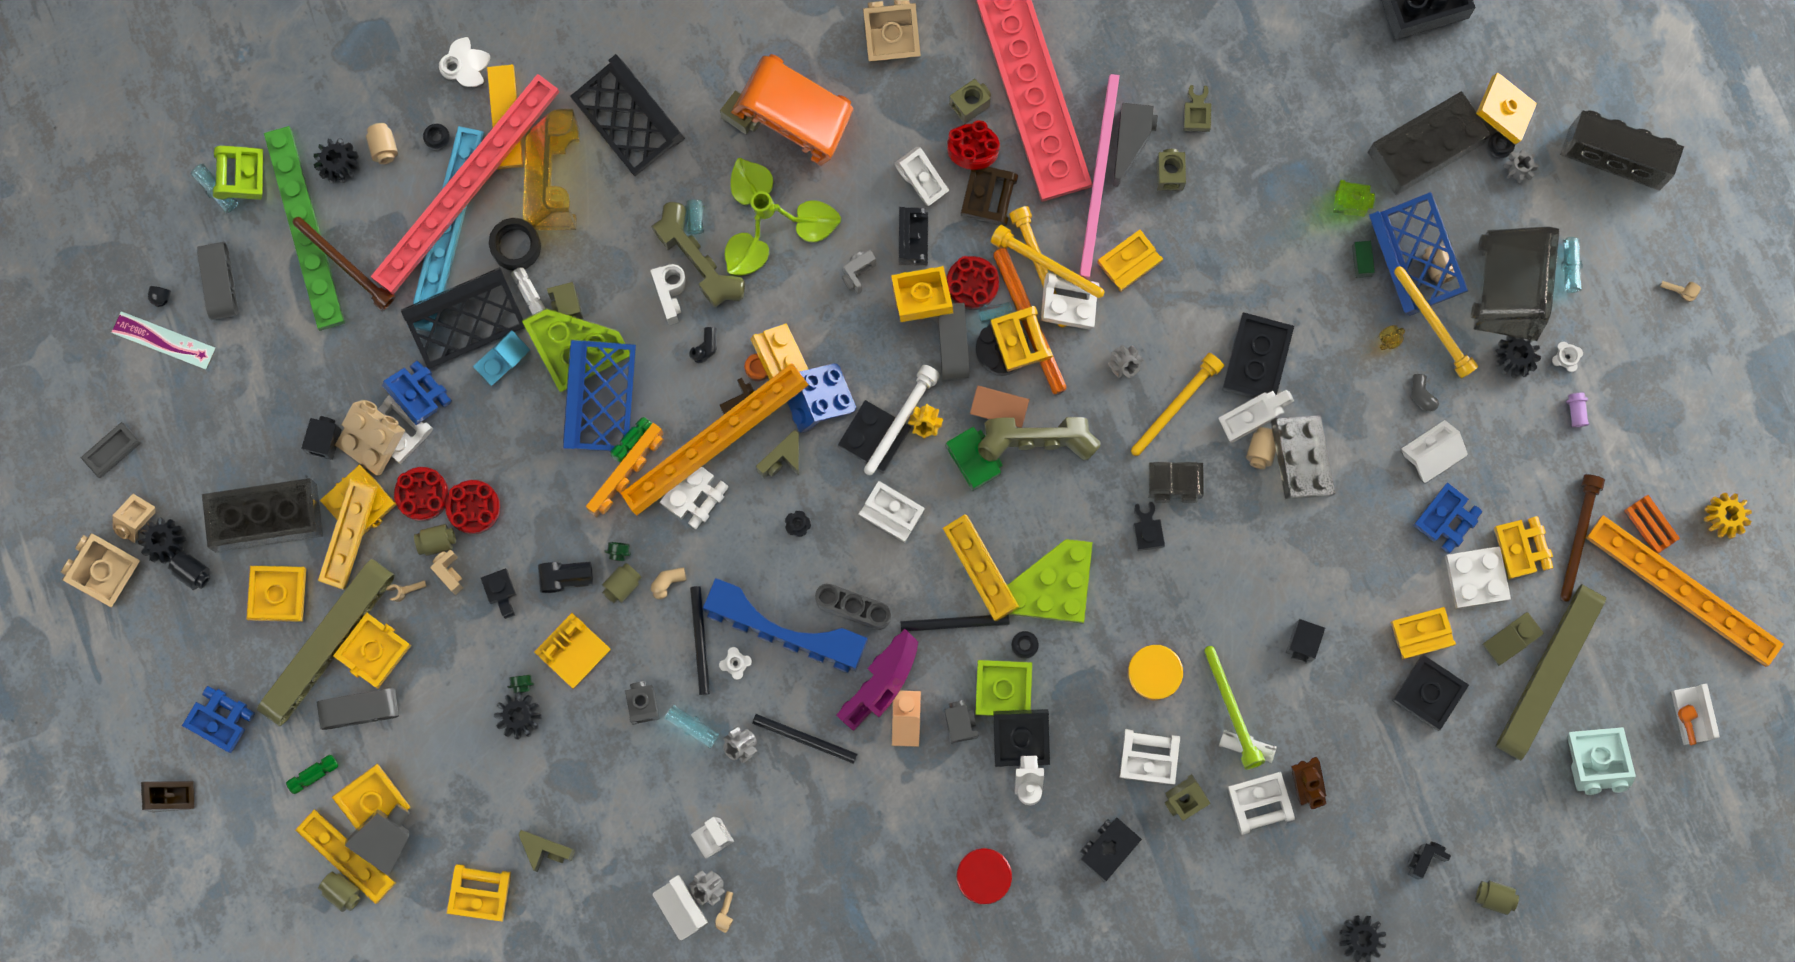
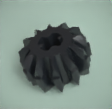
M338 138L334 144L332 139H328V146L325 147L319 144L318 148L321 153H314L313 157L317 160L314 168L320 171L319 176L322 179L328 177L330 183L334 184L337 177L341 183H345L344 176L354 177L351 169L359 168L358 162L355 161L359 158L357 151H353L354 147L351 143L344 144L343 139ZM338 158L339 163L333 164L335 163L334 159Z
M1523 332L1519 333L1516 338L1510 333L1506 336V340L1501 339L1498 342L1500 348L1494 351V355L1500 357L1495 362L1496 365L1505 366L1502 374H1506L1510 370L1512 378H1516L1519 373L1521 376L1527 377L1529 371L1534 372L1537 369L1535 362H1539L1541 356L1535 352L1540 349V346H1532L1530 344L1533 341V337L1524 340ZM1516 352H1519L1521 354L1519 359H1516L1514 357Z
M160 517L157 519L156 525L151 521L147 522L150 528L148 531L140 530V533L145 536L144 539L138 541L139 545L145 546L141 553L144 556L150 555L149 560L154 563L159 559L162 564H166L168 556L172 559L176 555L175 552L177 550L179 552L184 551V548L179 545V543L186 541V537L180 535L183 528L179 525L175 526V521L172 519L165 522ZM161 536H164L167 539H163L166 542L164 545L161 546L160 544H158L161 543V541H159V538Z
M516 692L515 701H513L510 695H506L505 700L508 704L506 706L500 702L497 704L503 710V713L497 712L494 714L496 719H503L496 725L497 728L503 729L506 727L504 731L506 737H509L513 731L514 738L517 740L521 738V731L527 737H530L531 732L528 728L530 726L534 729L539 728V725L533 722V719L542 718V714L533 713L540 707L537 702L530 704L532 701L530 695H527L522 701V694L520 692ZM522 709L523 712L521 714L524 715V718L513 722L512 720L515 719L512 716L514 711L519 713Z
M1357 915L1354 916V924L1349 920L1344 922L1349 931L1339 930V935L1346 937V940L1339 942V946L1348 945L1349 948L1344 952L1345 956H1350L1355 952L1354 962H1359L1362 956L1365 962H1371V954L1376 958L1381 956L1376 947H1386V943L1379 941L1380 937L1386 936V932L1377 933L1376 930L1381 926L1379 921L1371 925V916H1365L1362 923L1361 917ZM1358 933L1367 934L1365 938L1367 945L1358 944L1360 939L1357 935Z

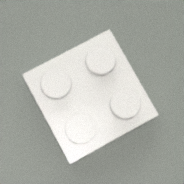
M1500 546L1445 556L1455 609L1504 602L1511 599Z

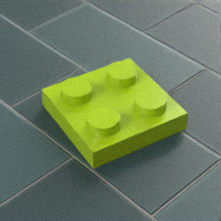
M978 660L975 716H993V711L1031 710L1032 662Z

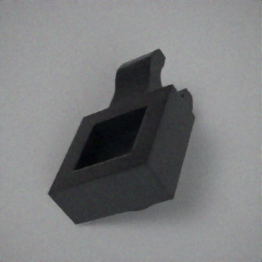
M505 568L481 577L489 603L494 604L498 602L504 619L515 616L509 598L515 596L516 592L508 570Z

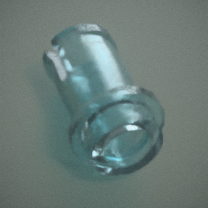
M702 200L686 201L687 205L684 207L687 209V233H704L703 210L705 205H702Z
M1011 302L993 306L984 304L982 308H979L981 324L986 323L987 325H990V320L1013 313Z

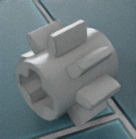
M1522 148L1518 155L1511 152L1508 156L1511 161H1507L1503 165L1509 171L1507 178L1517 179L1518 184L1521 183L1524 177L1531 180L1534 177L1532 171L1537 170L1539 167L1538 164L1534 163L1533 158L1535 154L1525 153L1524 148ZM1523 164L1525 167L1519 168L1518 166Z
M1123 345L1111 352V361L1108 362V365L1113 369L1112 372L1118 378L1124 374L1128 379L1140 371V362L1143 361V358L1138 354L1139 351L1133 345L1128 349Z
M736 727L723 738L725 741L723 746L724 752L732 760L739 758L744 763L757 752L755 748L757 739L748 729L741 732L740 728Z
M700 871L689 884L692 898L701 905L709 902L713 906L720 900V896L725 893V890L722 889L723 880L713 871H710L708 874Z

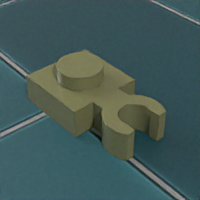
M1190 85L1188 98L1192 103L1185 102L1183 131L1210 132L1211 103H1204L1208 96V87H1203L1202 95H1196L1193 91L1194 85Z

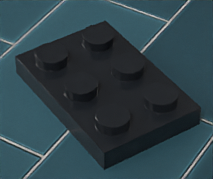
M1243 312L1222 390L1251 398L1272 391L1277 395L1294 326Z

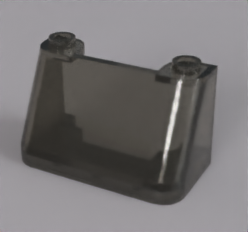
M1545 226L1487 230L1485 235L1481 234L1478 250H1482V256H1485L1481 297L1478 303H1473L1470 317L1474 319V330L1538 341L1549 321L1552 311L1559 228Z

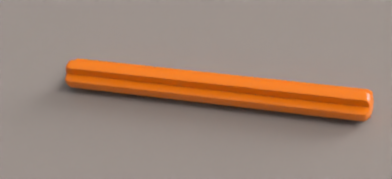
M1000 248L996 250L993 254L1017 311L1032 307L1007 249ZM1022 320L1033 349L1037 352L1027 321ZM1042 331V334H1043V337H1044L1046 346H1047L1048 349H1050V347H1049V345H1048V343H1047V340H1046V338H1045V336H1044V333H1043V331ZM1054 356L1049 360L1040 362L1053 394L1064 392L1067 386Z

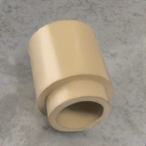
M385 123L373 124L367 128L366 139L372 160L379 162V164L393 162L394 158L398 155L392 130Z
M1430 246L1425 249V254L1422 256L1423 260L1428 261L1434 247ZM1438 249L1432 264L1445 269L1449 260L1448 253ZM1451 265L1449 271L1455 273ZM1431 266L1428 270L1431 280H1435L1437 285L1443 272ZM1447 274L1443 284L1456 277Z
M1260 427L1257 429V432L1253 433L1246 459L1250 461L1252 467L1265 469L1268 466H1272L1279 443L1276 431Z

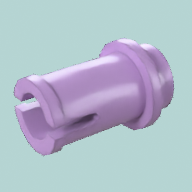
M1585 393L1568 395L1569 400H1566V403L1570 405L1572 427L1588 426L1586 408L1588 398L1585 397Z

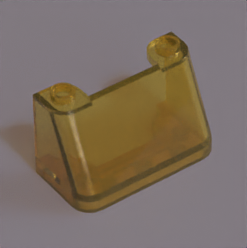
M555 109L536 123L526 135L523 219L531 223L535 230H576L577 217L570 211L569 194L562 187L552 186L553 154H566V148L571 142L580 141V128L573 109Z

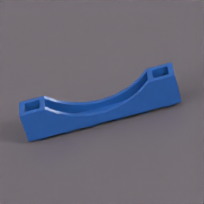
M715 578L703 606L704 611L708 613L707 618L722 623L723 619L733 623L732 627L744 633L752 630L759 633L758 638L769 643H773L775 639L784 643L783 648L798 653L800 649L809 653L808 658L823 663L824 659L833 662L835 669L848 673L849 670L856 672L868 642L866 637L844 628L814 634L795 632L782 628L757 612L747 600L740 587Z

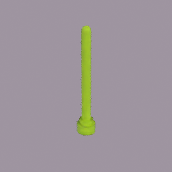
M1207 646L1204 650L1243 748L1241 752L1243 766L1245 770L1259 767L1265 763L1262 751L1253 746L1215 648Z

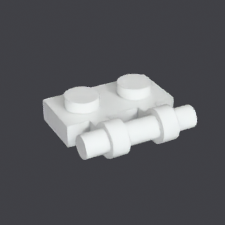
M700 467L667 492L661 499L660 504L681 520L689 511L693 514V517L688 524L697 529L702 522L705 523L709 518L708 513L715 504L723 500V494L729 486L720 480L717 486L712 488L709 484L714 479V475ZM705 493L708 497L700 508L694 505L700 495Z

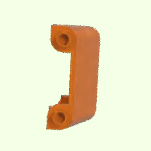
M773 54L762 56L731 113L741 119L745 115L748 117L753 116L752 122H761L803 147L802 151L805 153L811 151L812 157L810 160L820 166L831 160L854 110L851 106V101L842 95L836 96L787 67L778 56Z

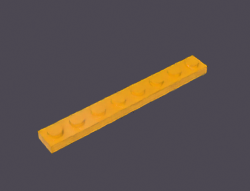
M793 363L788 365L621 492L631 511L636 516L806 388L808 383Z
M1604 515L1598 519L1586 536V539L1765 667L1771 664L1784 645Z

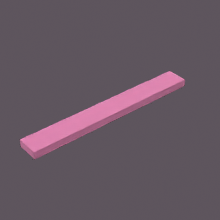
M1111 74L1108 79L1079 274L1087 280H1090L1120 75Z

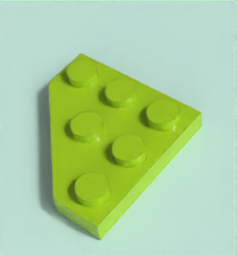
M547 308L522 320L559 392L567 389L570 339L625 344L617 330ZM587 347L586 359L593 366L605 357L598 347ZM603 348L607 354L613 350L612 348ZM618 349L610 357L615 363H618L629 357V350ZM606 359L596 370L601 372L613 364L609 359ZM587 363L585 365V373L591 369ZM592 371L587 377H585V379L595 375L596 373Z
M1065 539L1010 582L1007 586L1019 608L1009 615L1084 624L1093 542Z

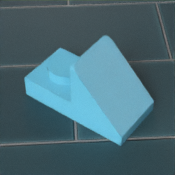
M511 330L472 367L492 386L510 368H513L530 349Z

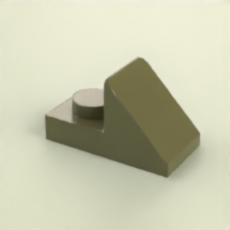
M796 430L791 432L756 465L757 472L764 479L768 475L772 477L778 473L783 467L781 464L783 461L799 475V433Z
M1526 612L1482 645L1497 665L1500 666L1544 633L1531 615Z
M523 830L519 832L520 840L534 871L538 872L545 852H549L547 858L563 863L564 859L572 861L575 850Z

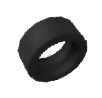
M509 218L502 220L495 225L489 236L488 244L493 258L501 267L507 270L514 271L520 267L527 269L536 262L540 255L541 242L539 235L532 224L524 219ZM521 230L528 235L531 243L530 249L523 257L509 259L500 251V239L508 231Z

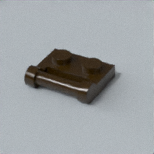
M993 167L971 170L961 216L991 222L998 226H1007L1009 219L1007 211L1013 186L1017 184L1018 174ZM997 179L1003 181V187L997 212L995 213L989 211Z

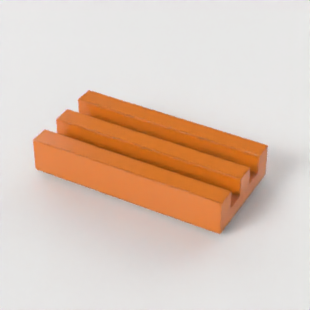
M1646 495L1624 510L1650 548L1657 554L1680 539L1649 495ZM1643 504H1645V506H1646V507L1648 508V510L1651 512V514H1652L1653 517L1656 519V521L1658 522V524L1661 526V528L1664 530V532L1666 533V535L1669 537V540L1666 538V536L1664 535V533L1661 531V529L1659 528V526H1658V525L1656 524V522L1653 520V518H1652L1651 515L1648 513V511H1647L1646 508L1643 506ZM1635 509H1638L1649 527L1662 543L1660 546L1635 513Z

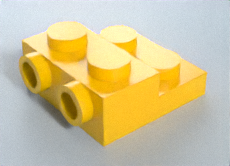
M944 266L891 275L900 322L953 313Z

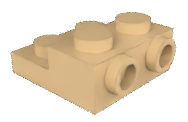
M894 0V5L884 6L883 1L868 2V8H863L868 61L921 56L916 3H910L909 0Z
M362 400L354 402L341 424L344 429L335 446L377 476L384 471L405 429L398 425L396 419L378 411L374 403Z
M92 533L88 537L83 535L75 547L79 553L74 561L68 559L60 572L64 574L62 580L112 608L140 560Z

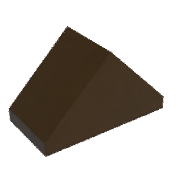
M193 781L141 782L142 810L155 813L194 809Z

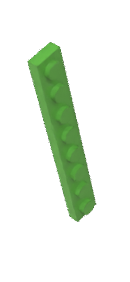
M290 126L264 133L317 328L319 331L345 324L327 255L293 225V219L301 217L320 234L292 129Z

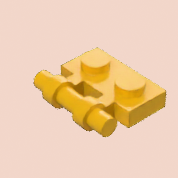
M1538 516L1528 519L1530 529L1527 530L1524 529L1522 520L1494 527L1509 580L1536 573L1535 562L1537 561L1541 562L1543 571L1554 568L1551 561L1553 554L1551 549H1548L1544 537L1546 531L1544 526H1541ZM1529 538L1534 539L1537 549L1535 553L1531 552L1528 542Z

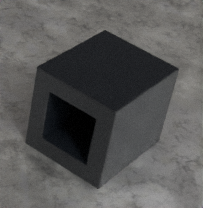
M320 416L319 420L310 418L301 449L307 454L333 460L337 448L335 444L340 437L342 429L335 424L334 419Z
M1299 619L1295 623L1286 653L1292 655L1291 659L1303 664H1307V661L1312 662L1316 659L1325 627Z

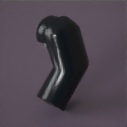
M705 327L704 342L690 349L689 356L696 363L705 362L716 353L717 328Z

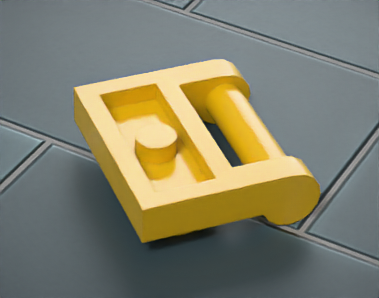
M1035 306L990 320L1007 372L1037 362H1043L1053 357L1051 349H1048L1036 317L1038 312ZM1019 321H1027L1037 352L1030 353Z
M456 864L453 872L447 914L503 922L511 872L502 871V873L468 869L465 868V865ZM466 879L499 884L498 892L461 887L462 881Z

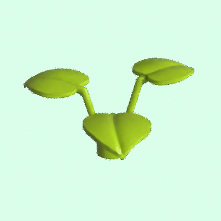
M738 158L731 174V192L738 203L742 205L751 204L756 214L754 217L755 236L753 238L751 234L743 232L729 239L725 247L727 272L730 275L743 276L754 273L763 267L769 256V247L765 242L759 241L761 219L772 217L775 211L792 222H798L796 232L799 237L804 241L813 243L827 238L841 223V216L833 207L815 200L801 203L797 208L798 217L792 216L778 204H774L769 195L774 183L771 172L760 164Z

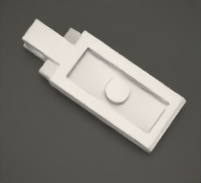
M1287 390L1277 395L1273 391L1263 393L1218 419L1229 441L1233 443L1279 418L1284 413L1282 408L1294 402L1290 391Z

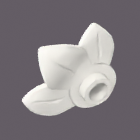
M468 37L460 38L451 44L449 54L440 60L439 70L443 77L450 80L456 79L462 86H480L484 83L480 72L488 65L491 56L482 50L471 49ZM451 64L457 65L454 71L448 70Z

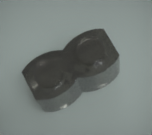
M1149 463L1148 498H1154V502L1169 503L1171 498L1181 499L1182 503H1197L1198 499L1203 497V463Z

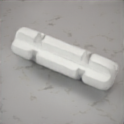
M520 267L512 271L511 276L515 283L518 284L517 287L527 305H530L531 313L535 314L545 309L532 282L528 279L525 269Z

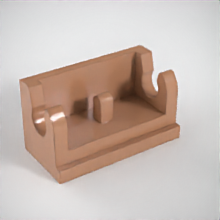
M977 385L970 414L987 419L1015 418V425L1022 428L1030 399Z

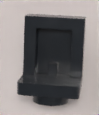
M1431 841L1430 844H1422L1418 853L1413 852L1408 861L1407 867L1410 868L1408 875L1415 879H1423L1432 857L1445 862L1450 860L1451 855L1446 853V848L1438 843Z

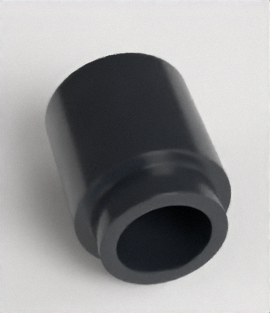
M177 553L168 565L171 575L192 590L202 589L210 580V569L189 553Z

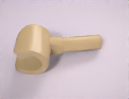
M1662 281L1660 286L1681 294V297L1689 302L1695 300L1701 290V287L1694 282H1689L1685 288Z
M424 580L404 587L393 584L388 586L386 590L393 591L397 589L398 595L389 600L400 602L405 598L406 594L427 586Z
M729 891L726 892L723 906L715 920L716 928L724 933L728 931L733 922V919L726 916L733 893Z

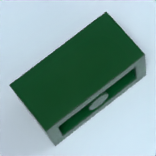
M1371 240L1354 242L1352 252L1356 278L1372 277L1375 273Z

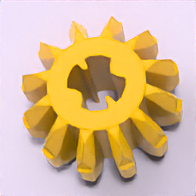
M1726 492L1720 494L1719 498L1715 496L1710 499L1711 505H1707L1704 509L1710 514L1704 517L1705 522L1712 523L1709 531L1712 532L1718 529V537L1722 538L1726 534L1729 539L1736 537V533L1741 535L1746 532L1744 526H1749L1752 522L1746 517L1752 514V510L1744 509L1743 507L1747 504V500L1738 502V494L1734 493L1729 497ZM1727 511L1731 514L1729 520L1725 518Z

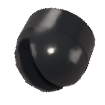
M150 286L148 300L157 307L164 306L170 299L171 290Z

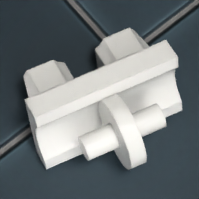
M1021 756L1020 768L1016 769L1015 794H1018V798L1023 804L1035 805L1040 801L1043 791L1044 768H1038L1037 756Z

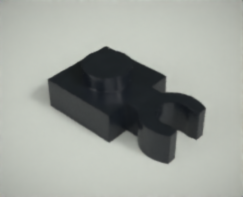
M1153 502L1148 504V513H1142L1139 504H1135L1134 514L1140 519L1139 523L1133 524L1137 551L1165 547L1161 519H1152L1155 512Z

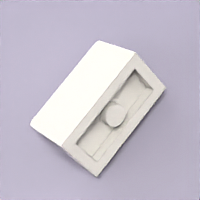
M1445 420L1401 448L1404 457L1416 466L1420 479L1424 483L1468 455L1460 431Z
M1707 683L1696 687L1671 691L1683 745H1688L1689 740L1686 728L1678 717V711L1687 705H1692L1698 714V717L1691 721L1696 743L1720 737Z
M678 875L671 879L670 883L655 891L653 897L678 939L684 940L709 923L696 901L692 898L683 879Z

